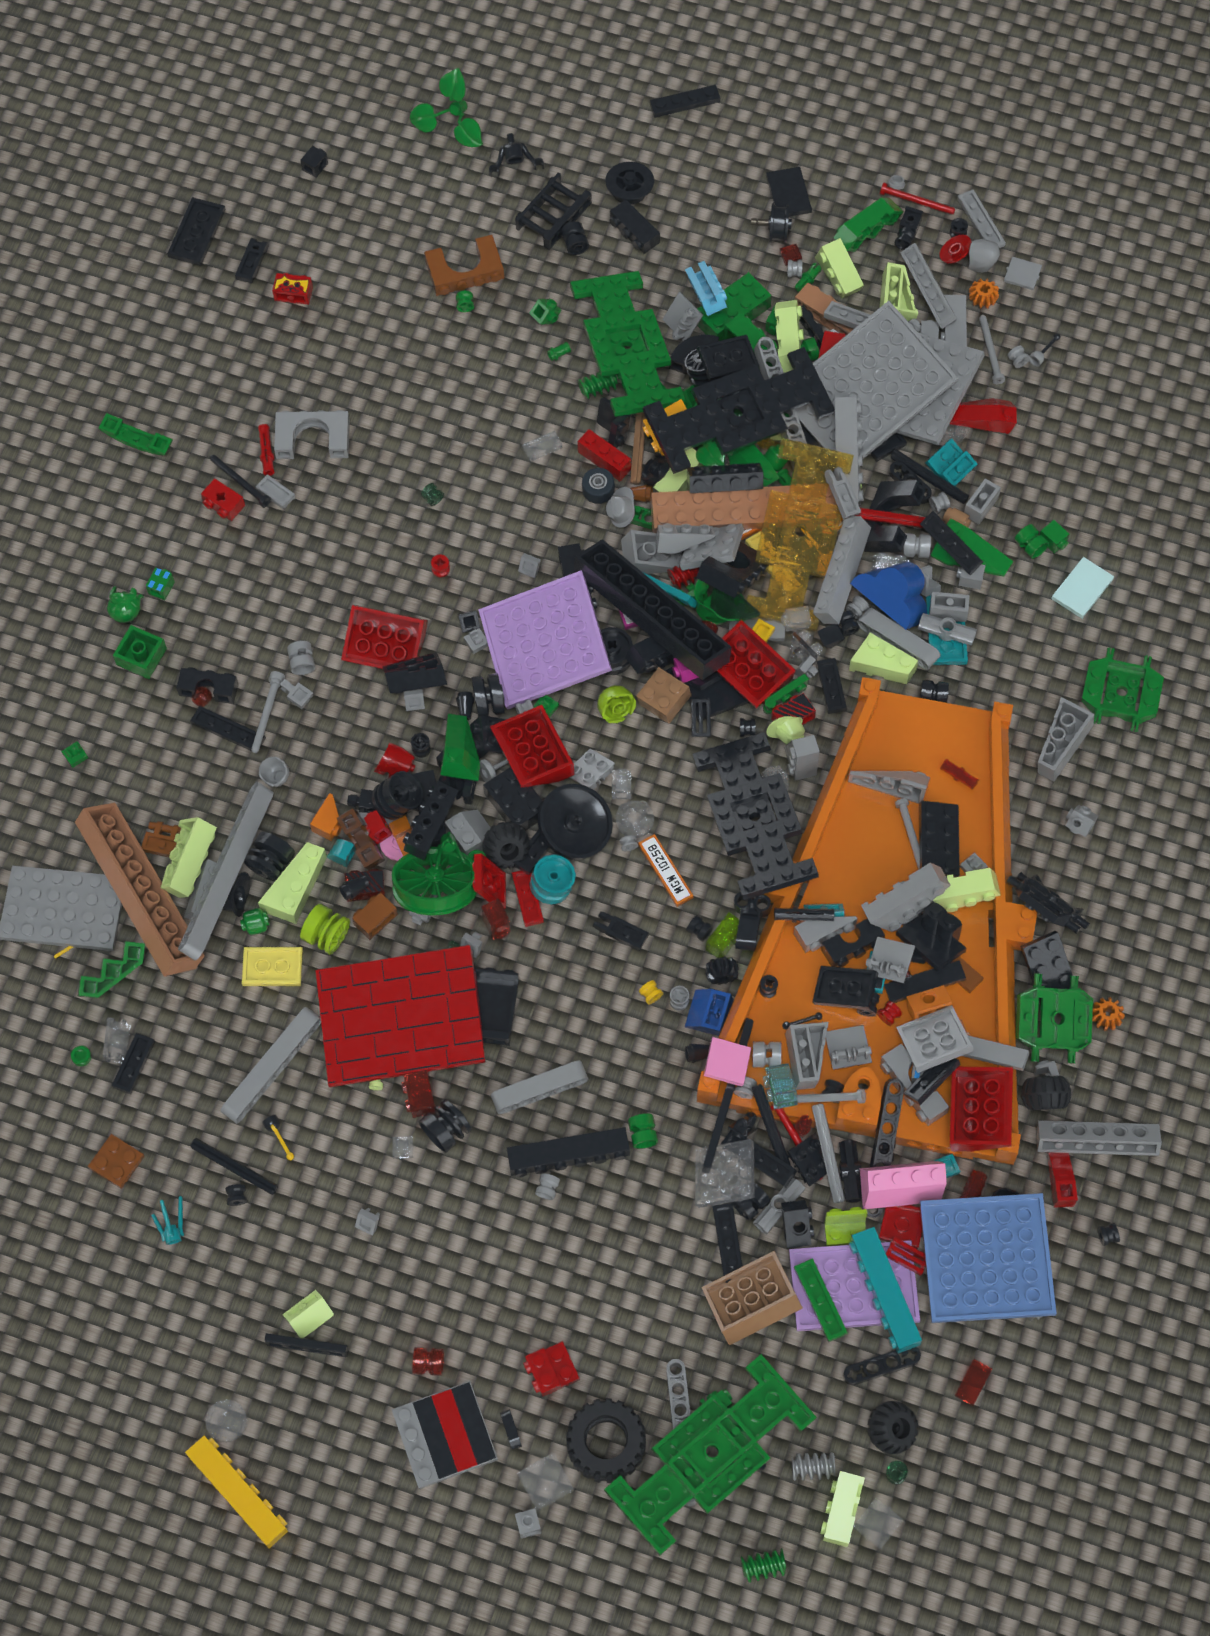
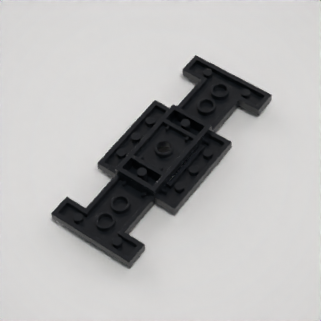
M805 347L787 354L794 370L764 380L758 366L754 365L697 386L691 390L697 406L671 416H667L660 401L644 406L642 410L673 474L691 467L685 450L709 441H715L722 455L786 432L788 427L781 414L809 403L818 419L833 414L835 408ZM739 409L742 412V416H736L733 410Z
M765 732L692 754L698 772L717 767L725 789L708 794L707 798L727 855L731 856L746 851L751 861L755 875L737 881L743 900L819 877L813 858L793 863L785 839L803 833L781 773L762 778L753 755L771 750ZM754 817H759V818H760V819L757 820V821H752V820H751V819L754 818Z

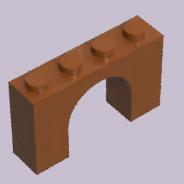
M493 235L475 239L480 262L476 268L468 272L452 270L445 261L442 248L424 252L425 262L436 296L504 279V268Z

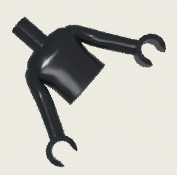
M513 133L507 134L508 143L500 147L496 164L489 167V176L492 177V172H497L498 176L500 175L499 168L504 155L507 164H517L524 161V153L534 164V170H536L537 165H541L542 169H544V161L542 158L535 159L528 151L526 145L521 142H515Z

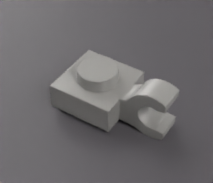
M284 679L280 684L282 686L281 690L288 694L287 699L300 709H303L314 696L313 692L299 682L294 686Z

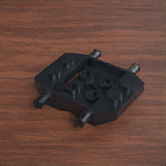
M1020 872L1016 879L1011 875L1006 881L1016 888L1018 897L1024 901L1023 904L1030 910L1035 909L1039 912V916L1046 922L1051 921L1053 924L1068 927L1075 934L1079 932L1081 927L1086 930L1090 925L1089 922L1081 917L1083 908L1071 906L1057 893L1047 888L1037 874L1029 878Z

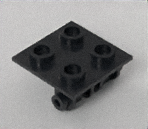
M816 1132L796 1147H792L787 1151L789 1154L788 1158L790 1157L792 1162L795 1163L794 1167L799 1169L797 1172L800 1173L804 1180L803 1182L807 1183L809 1187L827 1174L820 1140Z

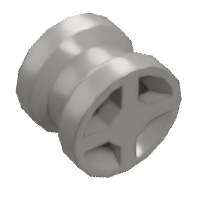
M788 260V278L792 276L802 278V260Z
M1021 345L1014 347L1007 355L1010 360H1013L1015 368L1024 366L1030 360V356L1024 352L1025 349Z
M944 492L939 493L936 497L932 496L929 498L930 507L936 514L950 507L949 499Z
M855 596L852 600L853 602L847 604L846 611H852L855 619H859L862 613L866 612L869 608V604L862 597Z
M530 699L522 704H515L517 714L534 708Z
M745 1076L744 1085L742 1087L737 1085L734 1088V1094L741 1098L752 1099L754 1095L752 1087L757 1085V1082Z

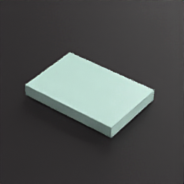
M1083 557L1053 594L1052 600L1083 619L1113 581L1114 576Z

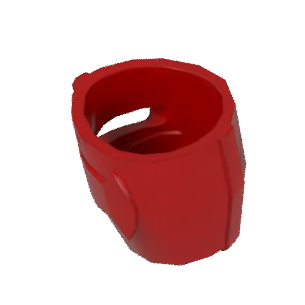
M389 743L374 772L381 775L388 772V778L400 771L413 772L416 766L413 764L415 757L404 748Z

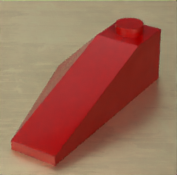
M995 398L961 402L950 424L1009 434L1017 424V408L1011 401Z

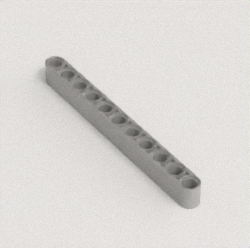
M258 781L254 783L248 792L178 947L180 952L194 961L202 955L273 797L274 792Z

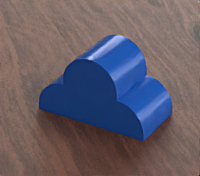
M902 562L888 568H877L856 576L850 583L905 630L919 625L922 614H927L926 602L920 595L925 584L924 575L921 569L914 563Z

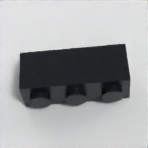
M624 200L610 210L611 225L615 228L617 227L623 237L632 242L636 250H640L645 254L660 243V232L627 200Z

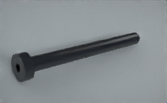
M216 455L210 456V460L259 501L261 507L265 508L270 504L271 497L261 494Z

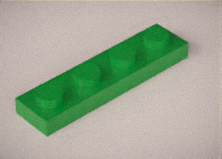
M813 1258L794 1266L795 1273L828 1343L847 1335L848 1332Z

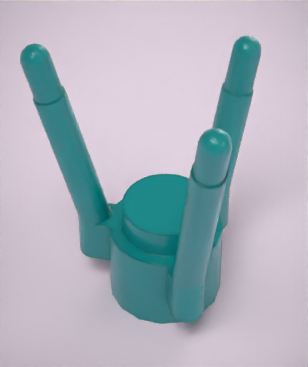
M182 1196L178 1198V1228L176 1225L170 1224L164 1201L160 1200L166 1223L164 1230L156 1215L152 1214L151 1216L161 1234L162 1241L166 1245L176 1244L182 1241L181 1236H184Z

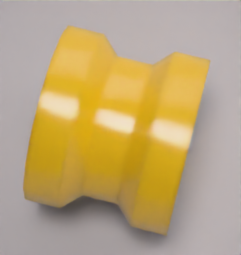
M655 980L647 982L639 989L640 995L646 998L645 1001L648 1005L656 1002L663 995V991L657 988Z

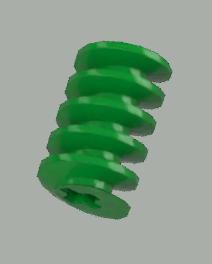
M597 372L596 377L591 374L589 379L585 376L583 377V382L580 379L577 381L582 395L589 400L590 394L594 398L596 397V391L603 395V389L609 393L610 386L616 390L617 377L616 374L601 377L600 372Z
M782 1548L780 1555H778L776 1550H772L771 1557L767 1551L764 1552L763 1558L759 1553H756L755 1560H753L751 1555H747L746 1562L742 1556L740 1557L744 1578L746 1577L749 1583L752 1581V1576L757 1581H760L761 1574L767 1580L770 1572L774 1578L777 1576V1571H780L781 1575L785 1576L786 1563Z

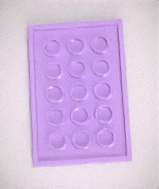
M903 1241L912 1246L911 1241ZM891 1242L881 1243L885 1253L887 1252ZM849 1245L789 1249L792 1287L803 1309L795 1312L797 1331L822 1330L794 1270V1266L812 1258L845 1328L882 1325L880 1321L882 1315L879 1310L876 1311L872 1299H874L872 1291L868 1292L864 1280L867 1279L864 1272L860 1273L857 1266V1261L859 1260L856 1254H852ZM891 1251V1253L914 1265V1262H912L911 1260H908L900 1254ZM888 1258L914 1322L920 1323L915 1273Z

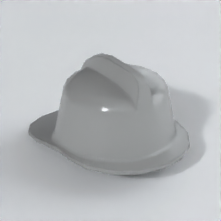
M621 487L616 490L606 505L607 515L616 527H626L631 523L635 515L634 495L629 487Z

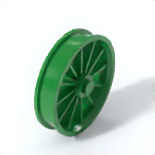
M431 847L425 860L408 853L399 859L393 867L391 875L393 896L399 905L417 914L444 915L458 911L471 903L477 894L473 889L474 871L472 864L474 861L468 855L461 852L466 860V864H463L456 851L450 853L442 851L441 865L438 870H435L433 865L436 863L438 847ZM429 865L430 868L425 869L423 866ZM444 892L448 896L441 897L440 893Z

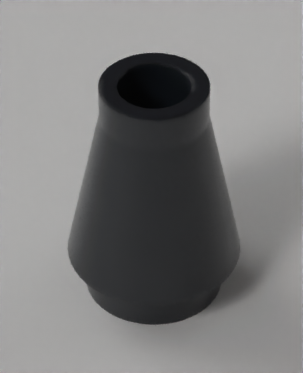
M466 691L459 692L456 697L459 714L467 716V720H471L474 703L473 694Z
M363 875L362 877L343 882L339 886V890L345 900L353 899L369 886V881Z
M689 1044V1046H685L687 1062L692 1061V1063L706 1059L710 1045Z

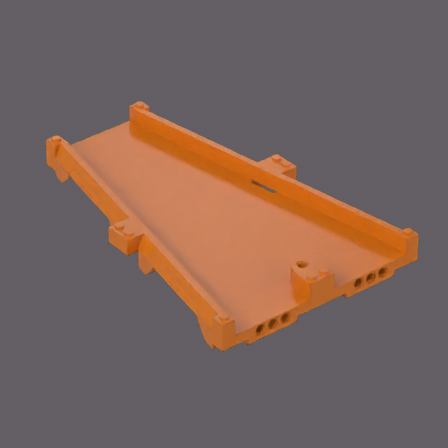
M862 677L858 703L806 829L792 858L793 863L813 858L819 877L762 894L768 896L771 903L774 904L718 1038L739 1044L746 1018L754 1021L747 1047H751L746 1077L754 1079L757 1085L761 1084L763 1086L769 1105L774 1103L769 1084L775 1082L789 1081L794 1095L821 1094L825 1090L824 1084L826 1080H835L843 1084L844 1089L841 1093L857 1092L860 1089L859 1084H866L868 1089L865 1090V1103H858L857 1100L840 1101L839 1103H790V1105L783 1103L785 1105L782 1108L792 1124L814 1128L816 1123L812 1106L821 1103L824 1105L829 1129L875 1138L884 1085L887 1080L892 1079L889 1074L886 1075L883 1072L880 1062L883 1055L900 1044L904 1046L896 1027L913 1021L908 1011L907 999L895 1003L902 1011V1016L896 1018L891 1026L884 1023L878 1014L868 1017L859 1014L855 1008L814 1005L813 997L820 967H831L821 951V947L816 951L812 952L810 950L805 953L793 934L794 927L806 920H797L796 922H792V920H774V908L794 907L803 883H807L808 886L798 909H803V905L843 904L844 917L856 916V924L867 919L861 906L865 902L870 904L877 900L875 896L881 892L883 894L890 892L894 889L893 885L898 882L908 881V876L918 870L900 808H896L895 802L901 798L848 782L850 771L922 772L929 776L930 780L923 801L959 805V865L973 853H976L988 868H991L997 875L1000 896H996L991 901L983 900L977 902L976 905L971 907H960L955 912H947L957 917L962 923L958 941L966 947V952L960 955V957L984 978L971 993L967 992L958 983L945 987L952 1000L953 1008L968 1036L1016 1047L1014 949L1022 951L1020 946L1033 941L1037 911L1035 909L1030 910L1025 905L1013 903L1012 885L1006 882L1012 875L1008 729L1011 722L1013 705L994 701L992 711L885 692L880 691L881 680ZM909 801L907 808L919 843V804ZM960 868L959 877L966 876L965 872ZM988 918L993 919L994 947H989ZM881 928L885 934L884 938L905 943L896 935L897 930L890 932ZM855 929L849 933L843 932L840 934L841 938L847 943H854L859 939L854 932ZM874 949L867 950L860 958L854 957L850 959L848 964L841 968L867 970L866 961L870 957V952ZM926 961L925 964L910 962L906 977L933 969V967ZM766 975H772L778 981L776 995L772 998L763 997L760 994V981ZM885 979L884 984H887V983H890V982H893V981H892V980ZM883 987L882 994L877 993L880 995L879 1003L876 1004L877 1011L883 1009L886 1002L889 1001L885 987ZM817 1012H820L823 1015L822 1019H814L801 1024L829 1022L827 1031L864 1026L868 1046L871 1047L872 1054H870L872 1063L833 1070L827 1042H825L819 1082L815 1088L795 1090L785 1036L787 1030H784L782 1027L784 1022L791 1023L814 1016ZM753 1041L765 1042L766 1045L770 1042H781V1068H770L768 1065L753 1067ZM766 1051V1058L772 1057V1052ZM964 1056L956 1058L960 1062L959 1066L1005 1067ZM912 1066L910 1067V1069H909V1071H908L910 1081H911V1074H912ZM1013 1069L1012 1146L972 1152L951 1151L952 1073L935 1090L938 1091L949 1106L948 1113L929 1126L919 1120L916 1115L917 1111L913 1106L907 1104L903 1094L895 1139L897 1145L947 1155L953 1153L954 1156L972 1160L974 1157L1014 1165L1021 1138L1018 1130L1016 1069ZM701 1071L697 1089V1102L720 1107L727 1082L704 1076V1071ZM892 1083L889 1090L892 1094H895L898 1090ZM733 1092L729 1109H734L736 1113L741 1114L753 1112L757 1117H762L754 1095L752 1099H745L735 1095ZM892 1102L886 1105L888 1114L895 1111V1105ZM773 1110L774 1119L781 1121L775 1110ZM889 1122L884 1123L882 1127L883 1132L887 1134L892 1129Z

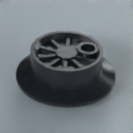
M622 162L613 166L608 171L605 183L608 191L619 202L627 200L630 204H636L641 202L653 189L654 176L651 170L641 163Z

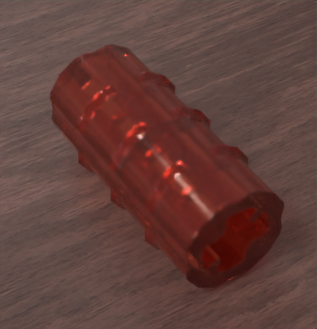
M971 1170L969 1177L966 1179L965 1187H963L962 1195L959 1198L981 1197L988 1176L981 1171Z

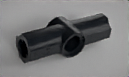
M844 1140L838 1144L841 1161V1181L844 1184L846 1202L858 1203L862 1201L861 1162L858 1161L856 1141Z

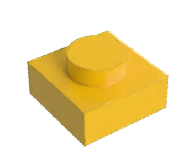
M758 619L752 630L767 643L775 631V627Z

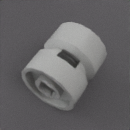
M905 533L907 539L903 546V557H914L917 554L918 558L929 559L931 535L920 534L919 537H916L913 533Z
M296 641L288 645L287 650L292 673L295 675H306L315 670V663L312 657L311 643L308 641Z
M753 1041V1067L768 1065L770 1068H781V1042H770L766 1045L765 1042ZM766 1051L772 1052V1057L766 1058Z

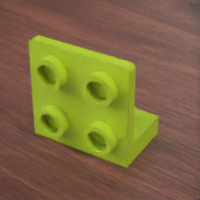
M853 1207L849 1211H842V1209L837 1208L826 1212L824 1221L826 1247L849 1245L851 1235L866 1230L867 1209Z

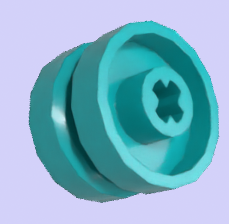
M547 855L541 858L535 865L529 885L532 894L542 903L551 905L561 903L566 900L572 890L576 877L575 869L569 860L559 855Z

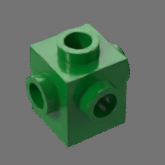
M538 299L529 314L539 324H553L557 321L558 315L562 310L553 299Z

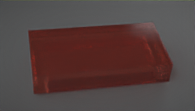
M974 1359L955 1397L974 1406L992 1368Z

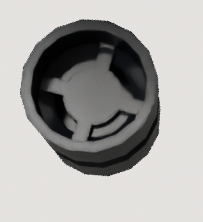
M573 221L561 228V234L570 255H579L588 250L589 242L582 223Z
M922 680L920 698L947 703L949 682L938 681L937 684H934L932 680Z
M753 1182L744 1190V1195L740 1194L732 1202L738 1213L748 1221H751L759 1213L758 1209H763L771 1201L766 1192Z

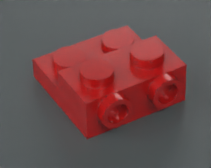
M563 1341L547 1349L542 1348L525 1356L526 1362L523 1363L527 1374H532L534 1390L536 1393L540 1392L542 1397L580 1380Z

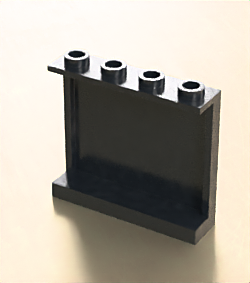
M474 966L483 1043L510 1046L519 973L513 970L496 971V969L490 967L478 969Z

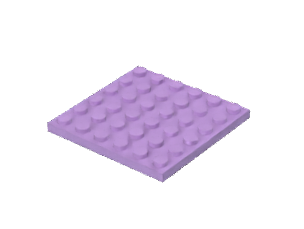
M582 570L478 609L496 673H498L500 684H502L504 704L507 709L515 707L516 703L522 704L528 699L532 701L612 671Z

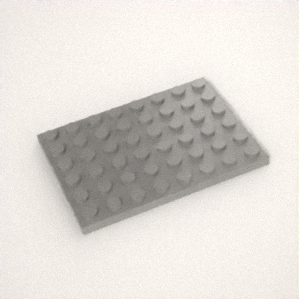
M887 301L813 363L834 408L835 398L857 396L858 402L862 403V413H859V420H862V431H859V437H862L863 448H860V455H863V459L959 380L890 301ZM810 403L796 408L799 421L836 462L835 412L818 419Z

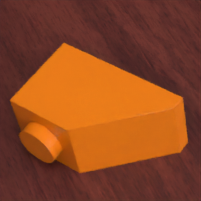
M329 793L310 823L312 832L330 841L335 836L337 837L342 830L337 820L339 815L333 794Z

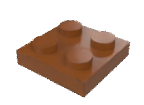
M111 1134L90 1162L88 1168L122 1189L145 1156Z

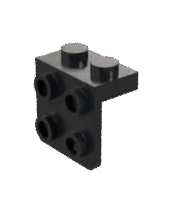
M602 397L599 403L597 423L610 432L608 443L616 448L620 447L627 439L631 414L615 417L610 400Z
M480 715L470 724L479 759L488 752L504 754L490 726L506 719Z

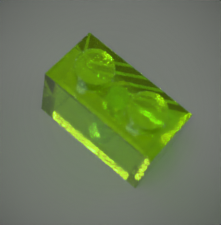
M729 912L706 941V951L715 957L722 958L726 956L736 942L739 925L737 917Z

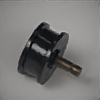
M772 203L769 219L751 218V225L768 226V230H770L769 243H772L773 240H779L787 244L788 229L791 230L792 219H788L789 204L786 207L775 206Z

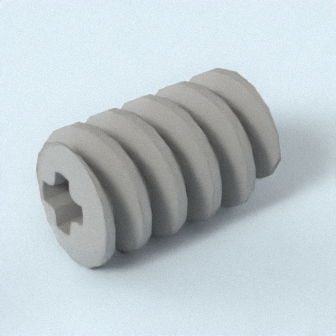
M822 1452L820 1459L817 1453H813L811 1459L808 1453L804 1454L803 1459L799 1453L796 1454L795 1459L792 1457V1476L794 1481H796L798 1474H800L802 1480H805L806 1474L809 1475L810 1480H813L815 1474H817L819 1480L822 1479L823 1474L826 1475L827 1480H830L832 1473L835 1476V1456L833 1452H830L828 1458Z

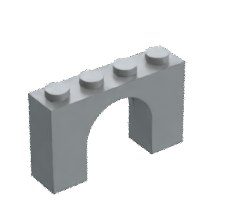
M348 411L276 412L274 443L276 459H294L296 437L301 431L311 427L321 428L329 434L330 458H349L350 419Z

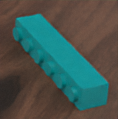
M875 1227L851 1235L850 1250L852 1254L857 1255L859 1260L857 1261L860 1273L864 1272L867 1279L864 1280L868 1292L872 1291L874 1299H872L876 1311L879 1310L882 1318H880L884 1330L887 1329L890 1334L888 1340L891 1348L896 1349L897 1354L920 1346L922 1338Z

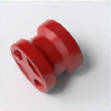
M439 554L431 559L432 573L436 577H445L450 572L449 559L445 555Z
M887 1001L885 1007L879 1009L877 1014L884 1023L891 1026L896 1018L902 1016V1011L895 1003Z

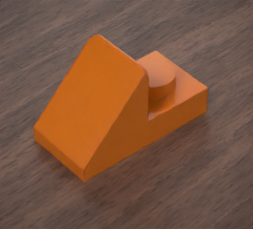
M406 815L389 823L392 834L403 856L408 854L403 851L405 846L403 839L407 832L411 833L412 831Z

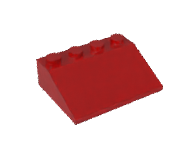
M352 605L341 660L383 669V666L419 657L425 639L428 620Z
M740 620L722 637L724 641L732 646L730 662L718 669L717 672L756 709L768 697L782 689L794 678L796 670L744 621Z
M543 705L490 726L521 788L556 783L575 775L574 763Z
M958 1066L952 1072L951 1151L972 1152L1012 1146L1013 1067Z

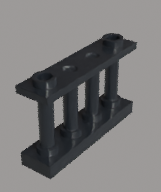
M558 172L549 179L547 185L522 212L517 214L515 218L516 230L519 231L526 225L543 236L544 247L550 250L562 237L561 228L569 222L576 221L592 204V194L585 190L582 194L578 195L561 184V174ZM558 190L575 202L572 206H566L551 195ZM545 202H548L564 212L561 218H556L540 207ZM536 213L554 225L550 230H545L529 219Z

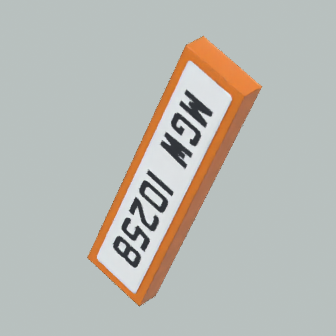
M654 834L639 842V848L676 907L693 899L692 892L656 835Z

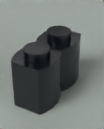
M932 902L923 909L921 926L925 931L935 935L939 942L949 947L959 940L962 923L957 917L947 913L946 909L936 902Z

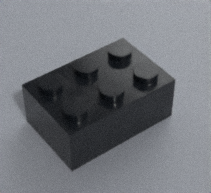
M511 767L483 784L485 796L505 822H513L521 826L525 831L538 823V811L543 800L532 786L521 788Z

